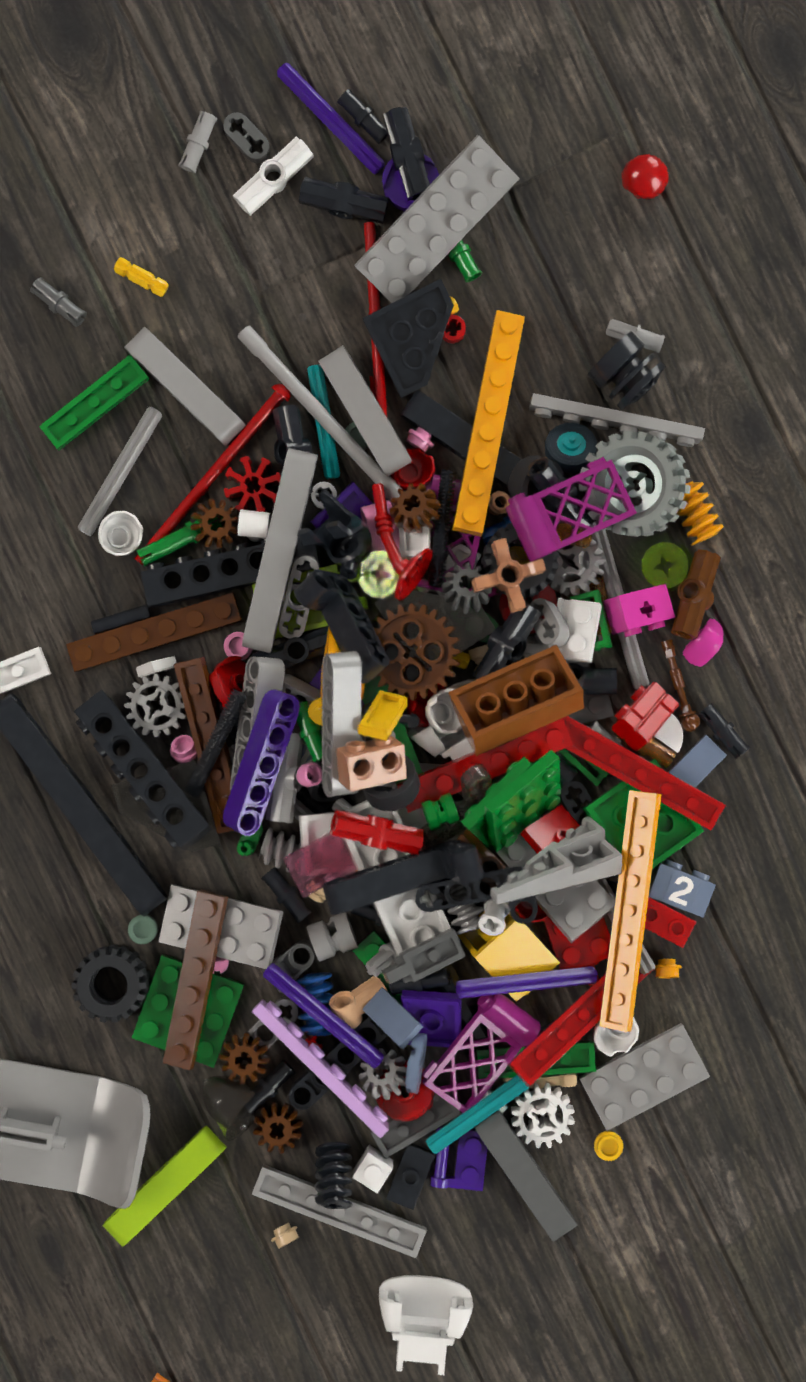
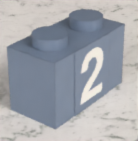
M666 859L665 864L660 863L654 867L651 875L649 897L704 917L716 884L708 881L710 876L693 870L692 875L681 871L683 865Z

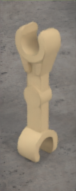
M576 1073L541 1076L534 1083H537L540 1089L544 1088L546 1083H549L550 1086L573 1087L577 1085ZM503 1078V1081L506 1082L512 1078ZM534 1083L528 1089L534 1088Z

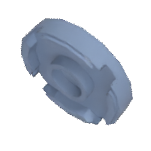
M417 1033L411 1042L414 1050L411 1051L410 1058H408L405 1090L408 1093L418 1094L427 1047V1034Z

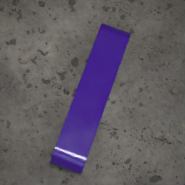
M275 689L268 691L261 701L223 813L225 825L244 836L255 834L261 825L300 710V704L296 697Z

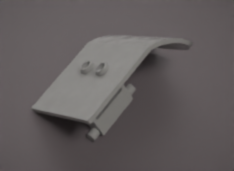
M0 1058V1180L75 1192L117 1208L126 1209L135 1198L149 1130L150 1104L148 1097L135 1087L109 1078Z

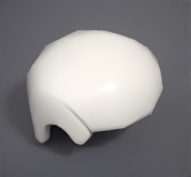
M114 511L107 515L100 523L98 532L99 543L106 552L112 555H130L138 549L142 541L143 527L135 515L127 511Z
M452 688L442 689L438 694L432 695L425 707L428 723L438 733H457L462 728L448 692L454 690Z
M634 1017L632 1031L630 1032L600 1027V1021L594 1028V1042L598 1050L607 1056H613L617 1052L627 1053L638 1040L639 1026Z

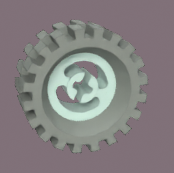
M623 431L624 435L616 433L608 436L610 441L607 443L600 441L595 446L598 452L596 454L589 452L586 460L593 462L604 457L607 462L612 459L626 491L629 492V497L642 499V503L634 506L637 514L605 529L619 535L635 537L654 535L653 532L655 531L662 532L668 528L666 524L669 521L675 522L680 517L676 514L679 508L685 509L687 504L686 501H683L684 494H690L691 486L686 485V478H690L689 470L684 469L682 465L686 463L684 458L675 452L677 449L673 445L645 432ZM644 464L652 471L655 478L653 493L652 480L646 478L647 474L631 471L633 465ZM582 467L581 473L589 469ZM607 469L597 473L594 484L609 489L612 479ZM591 476L586 478V481L590 482ZM634 479L640 480L638 483L640 486L639 491L633 489L635 487ZM579 484V491L586 493L588 487ZM592 489L587 503L602 509L607 495ZM611 497L607 508L608 512L616 515L627 512L622 500ZM590 511L588 513L592 520H598L600 514ZM605 516L603 522L611 518Z

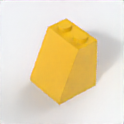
M485 910L479 914V917L485 913ZM510 912L504 919L506 926L500 935H488L481 931V929L458 935L473 957L492 977L552 971L560 963L526 924L516 922ZM531 991L508 994L517 1002Z

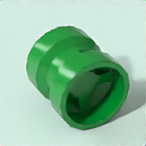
M450 793L442 795L437 801L428 800L421 803L424 816L431 831L440 828L441 824L446 822L452 824L459 821V815Z

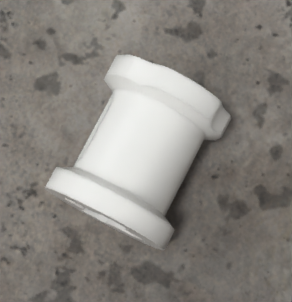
M493 899L485 901V913L479 919V928L485 934L492 936L500 935L506 926L504 919L510 912L508 902L496 905Z

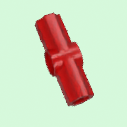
M335 810L330 824V835L359 841L362 845L383 850L390 848L418 855L424 840L423 829L394 823L391 819L369 814L363 816L344 810Z

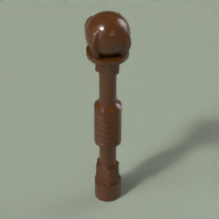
M672 639L661 642L665 657L668 659L674 690H677L681 704L680 710L682 714L679 715V722L683 730L692 732L698 728L700 718L695 714L696 711H692L690 704H688L684 691L686 686L681 669L678 668L673 641Z

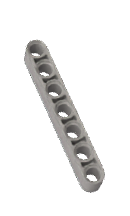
M288 448L243 635L242 647L271 653L299 539L297 533L302 527L316 468L317 454Z

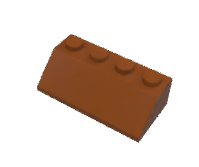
M557 645L448 692L463 732L476 756L584 709L583 689Z

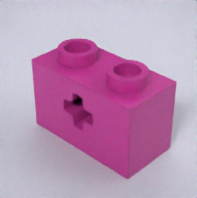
M666 584L619 595L603 601L612 635L624 632L625 637L642 633L641 627L647 626L649 631L665 627L664 621L675 618Z

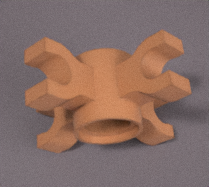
M506 538L496 540L491 544V548L498 568L494 573L473 578L471 584L474 593L496 586L499 590L506 591L511 613L524 610L523 608H526V604L519 584L524 578L543 574L546 571L544 561L539 559L521 565L517 561L511 560ZM502 570H512L515 574V582L508 583L504 581L501 576Z

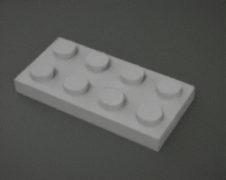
M518 834L516 841L511 846L503 847L498 852L495 851V855L507 868L513 866L525 868V863L537 854L520 834ZM597 880L535 895L537 904L571 943L615 908V901Z
M171 885L159 937L160 943L186 948L198 890ZM228 898L216 957L267 969L273 962L283 911Z
M680 1023L632 1048L627 1053H623L596 1067V1072H587L579 1076V1079L606 1131L709 1078L710 1075L683 1024Z

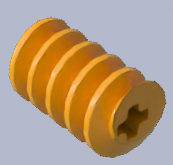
M691 481L686 483V485L691 486L690 494L685 493L683 501L687 502L685 509H680L677 514L679 516H687L681 524L683 527L692 526V529L686 535L687 537H697L691 544L693 546L717 535L724 526L723 524L713 525V522L719 516L718 513L708 514V511L714 505L713 503H703L709 496L708 492H698L704 483Z

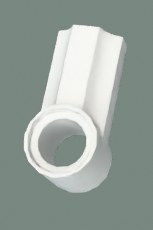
M241 509L238 521V536L248 537L250 541L254 542L267 539L270 513Z

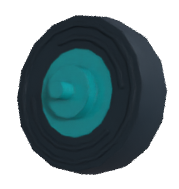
M563 423L549 432L545 441V456L559 464L563 472L577 473L581 471L582 467L588 468L587 464L590 462L586 460L589 452L597 453V448L595 447L597 441L592 431L587 427L577 423Z

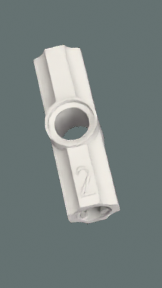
M296 136L275 157L264 161L260 166V170L233 195V198L251 216L271 196L284 190L287 182L314 157L313 153ZM275 171L281 174L276 181L266 179L270 172Z

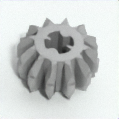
M379 1048V1051L384 1055L383 1061L376 1068H372L366 1062H362L360 1067L365 1072L359 1074V1079L365 1082L362 1087L365 1092L372 1091L373 1098L378 1099L382 1094L385 1100H389L391 1091L399 1096L401 1091L398 1086H406L404 1076H406L407 1067L403 1066L406 1060L403 1056L397 1057L395 1050L391 1049L386 1055L385 1051ZM387 1069L389 1072L385 1074L384 1079H381L379 1076H382L383 1070Z

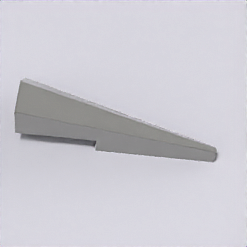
M587 816L582 819V825L577 829H569L564 839L558 843L553 841L527 861L522 871L518 874L511 873L507 878V882L500 888L493 887L491 889V896L497 905L622 874V854L605 840V829L591 817Z

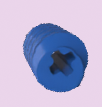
M309 973L304 975L303 978L296 980L297 983L304 986L310 994L331 1010L329 1004L326 1003H329L333 995L326 991L333 988V983L325 980L332 977V973ZM306 1012L298 1015L299 1020L306 1021V1025L299 1027L302 1032L312 1036L331 1035L327 1029Z

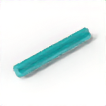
M321 365L309 366L307 371L311 394L330 413L324 371ZM315 419L324 477L326 479L340 477L335 440Z
M518 1075L514 1076L427 1138L426 1143L429 1149L434 1154L439 1153L522 1094L529 1087Z

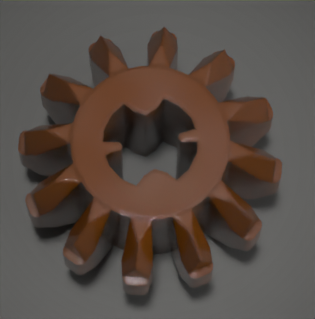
M409 483L408 490L405 492L403 489L398 488L400 497L391 498V503L394 507L389 509L390 515L395 518V525L398 528L403 527L404 531L408 534L414 528L417 533L421 534L422 527L425 525L427 528L432 529L433 525L430 520L439 519V514L436 510L440 509L441 506L438 499H436L435 492L431 489L427 490L426 486L422 483L416 489L413 484Z
M209 499V510L204 504L200 503L197 508L202 515L198 513L191 514V518L199 521V524L191 525L190 530L200 529L201 533L195 537V540L199 541L204 536L207 537L205 541V547L207 548L212 545L214 539L217 549H220L223 546L222 538L228 544L233 542L228 532L238 534V528L231 526V524L238 523L239 517L230 518V514L236 509L232 506L227 511L223 510L226 505V501L223 499L219 502L217 508L214 499ZM218 517L220 518L218 523L222 522V528L219 527L213 531L210 529L212 524L208 525V520Z
M249 1032L244 1033L243 1041H241L237 1034H234L232 1036L233 1044L226 1041L223 1047L227 1052L219 1055V1059L229 1061L222 1065V1071L232 1070L229 1076L230 1080L235 1079L237 1074L240 1075L241 1084H245L247 1075L252 1082L257 1081L258 1076L256 1072L264 1075L267 1069L262 1064L270 1062L269 1056L261 1055L268 1050V1046H257L261 1039L260 1036H256L253 1042L249 1041ZM242 1052L249 1053L247 1057H252L247 1064L241 1063L242 1058L238 1059Z
M273 1102L271 1111L263 1107L261 1109L263 1117H255L254 1123L259 1127L253 1130V1134L262 1136L258 1141L259 1146L264 1145L266 1142L269 1143L267 1150L269 1153H272L274 1146H278L280 1154L284 1153L285 1144L293 1149L296 1145L294 1139H301L302 1133L297 1129L303 1126V1121L294 1120L298 1115L296 1109L287 1113L288 1103H284L282 1110H278L277 1102ZM274 1122H277V1126L279 1123L284 1125L282 1133L279 1130L277 1133L272 1130Z

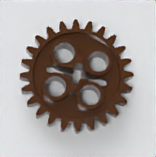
M410 603L408 612H406L403 605H398V614L388 609L387 615L389 619L385 620L378 617L377 620L381 627L374 628L385 652L390 644H395L399 650L397 658L392 661L389 660V665L376 676L381 677L377 686L383 687L388 684L387 692L394 693L398 690V695L406 696V693L409 692L410 700H416L418 692L423 699H427L428 689L434 694H438L437 684L447 687L449 684L445 679L446 675L456 676L450 669L451 665H460V662L453 659L456 654L462 653V650L453 647V644L459 642L460 638L450 636L456 629L455 626H444L448 617L444 616L438 620L439 610L437 609L427 614V605H422L419 612H417L414 603ZM415 622L419 626V635L415 639H410L406 634V628L410 623ZM397 632L407 645L412 647L418 646L416 653L432 667L430 672L418 658L408 657L410 654L409 649L394 637V633ZM433 643H436L441 650L440 656L436 660H431L427 655V648ZM413 664L420 671L416 681H410L406 675L408 667Z

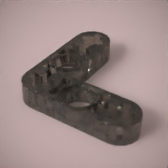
M483 765L472 766L461 777L464 802L456 806L459 821L452 824L446 822L441 824L440 828L433 831L430 830L428 824L420 828L424 830L422 849L444 843L467 829L461 823L465 818V813L471 806L478 804L486 796V791L492 785V778Z

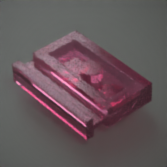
M330 832L282 858L301 896L304 898L323 888V883L342 877L356 869L341 838L330 835Z

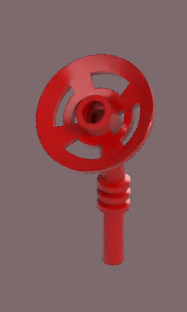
M377 483L372 485L377 515L374 518L375 528L377 529L376 534L380 536L391 564L396 569L395 573L399 575L395 588V598L401 601L415 589L431 563L433 551L426 548L416 554L410 561L406 558L402 559L392 536L394 528L392 527V516L388 514L384 485Z

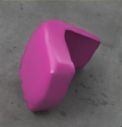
M710 618L699 631L697 638L691 640L685 646L683 655L690 664L702 667L719 651L723 643V628L721 624Z

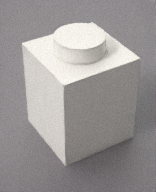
M368 1145L353 1169L352 1178L378 1194L393 1170V1159L390 1157L385 1159L382 1152Z

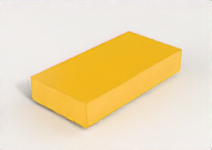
M379 690L358 725V734L387 741L407 707L408 697Z

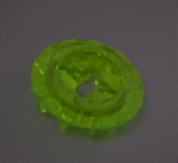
M657 543L650 547L642 558V573L647 582L654 586L666 584L667 588L677 586L684 580L688 572L686 554L679 546L673 543ZM661 553L666 562H676V564L668 569V578L663 570L653 569V567L661 563Z
M381 550L366 555L359 564L357 573L358 582L362 590L375 598L390 597L395 592L399 575L395 573L396 569L393 568L387 552ZM384 566V572L391 576L382 578L381 583H379V578L371 574V571H380L381 567Z

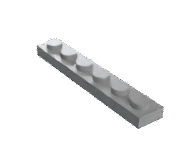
M535 393L531 397L529 410L535 411L534 415L539 417L551 418L552 415L563 417V421L568 423L580 424V420L591 422V426L597 429L608 430L609 426L620 428V433H623V431L645 432L664 441L666 438L677 440L678 445L694 447V444H699L703 440L705 428Z
M263 1164L252 1195L408 1256L417 1257L427 1231L426 1227L349 1197H344V1200L352 1202V1207L346 1209L324 1208L315 1202V1195L319 1193L315 1190V1184Z

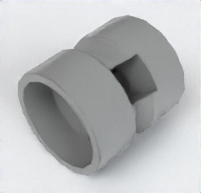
M346 912L330 917L329 923L321 920L307 926L308 934L319 962L334 957L337 950L345 953L358 948L356 936Z

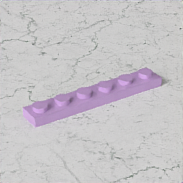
M262 999L254 1007L252 1012L379 1138L389 1130V1123L387 1122L389 1117L377 1105L373 1108L365 1100L367 1098L365 1092L356 1084L352 1087L344 1079L346 1074L336 1064L330 1066L323 1059L325 1056L324 1052L313 1042L309 1045L302 1038L304 1035L302 1030L293 1022L288 1024L280 1016L282 1011L272 1001L267 1003Z

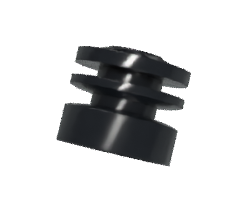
M632 331L619 340L587 374L600 389L611 382L616 385L609 395L611 400L621 392L625 394L617 404L621 410L638 402L658 382L662 371L666 368L662 362H659L652 370L647 367L656 357L654 353L640 360L638 355L645 344Z

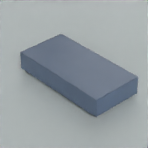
M704 735L668 773L696 787L727 755L707 735Z
M383 987L362 1009L402 1049L423 1028Z

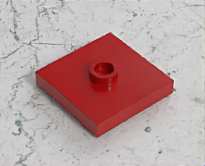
M561 804L526 827L520 835L538 854L553 841L558 843L564 839L569 829H577L580 825Z

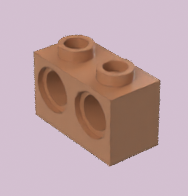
M391 735L387 741L377 738L366 742L351 741L344 747L336 748L339 782L350 792L407 779L404 744ZM389 753L387 759L382 762L384 755ZM361 759L360 764L353 769L354 764Z

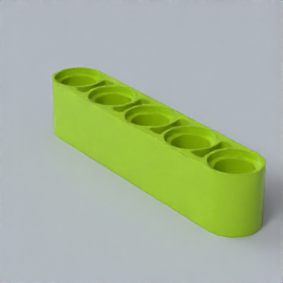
M207 1125L204 1126L136 1191L135 1198L126 1209L118 1208L102 1226L124 1247L199 1176L227 1146Z

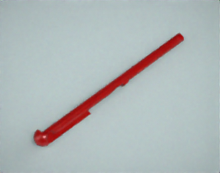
M374 222L364 223L365 253L376 242ZM367 279L368 315L380 309L379 290ZM371 338L373 376H370V390L387 417L384 363Z
M275 384L271 387L274 393L145 546L169 535L196 502L209 490L208 488L239 451L245 447L272 415L273 410L283 400L289 402L291 393L283 384ZM151 553L141 558L137 554V556L134 559L138 561L141 565H143L140 559L150 555Z

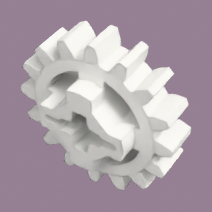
M534 1083L533 1091L530 1092L527 1089L524 1091L525 1096L523 1098L520 1096L515 1098L518 1106H511V1113L515 1115L511 1118L512 1126H517L515 1131L518 1137L524 1135L525 1144L528 1145L534 1140L536 1148H540L542 1142H546L547 1147L551 1148V1141L554 1139L558 1143H562L560 1136L562 1133L570 1135L571 1132L567 1125L575 1124V1120L571 1116L575 1111L573 1105H569V1096L567 1094L561 1096L562 1091L560 1087H556L554 1091H551L549 1083L545 1084L544 1089H540L539 1085ZM558 1105L562 1110L561 1119L556 1114ZM524 1112L530 1117L528 1126L523 1120Z

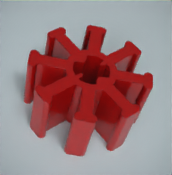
M242 457L240 461L245 468L246 475L243 477L229 467L225 476L229 481L233 480L239 483L240 486L230 489L224 488L225 496L229 501L243 496L239 505L235 506L238 513H240L241 509L247 510L251 501H255L256 511L267 512L263 507L261 499L265 497L275 504L277 493L275 494L267 488L279 485L281 475L279 472H276V475L264 478L268 470L272 468L269 460L262 457L261 464L256 473H254L250 457ZM254 480H257L260 490L258 492L254 490V493H250V489L247 486L248 483L252 482L254 484Z

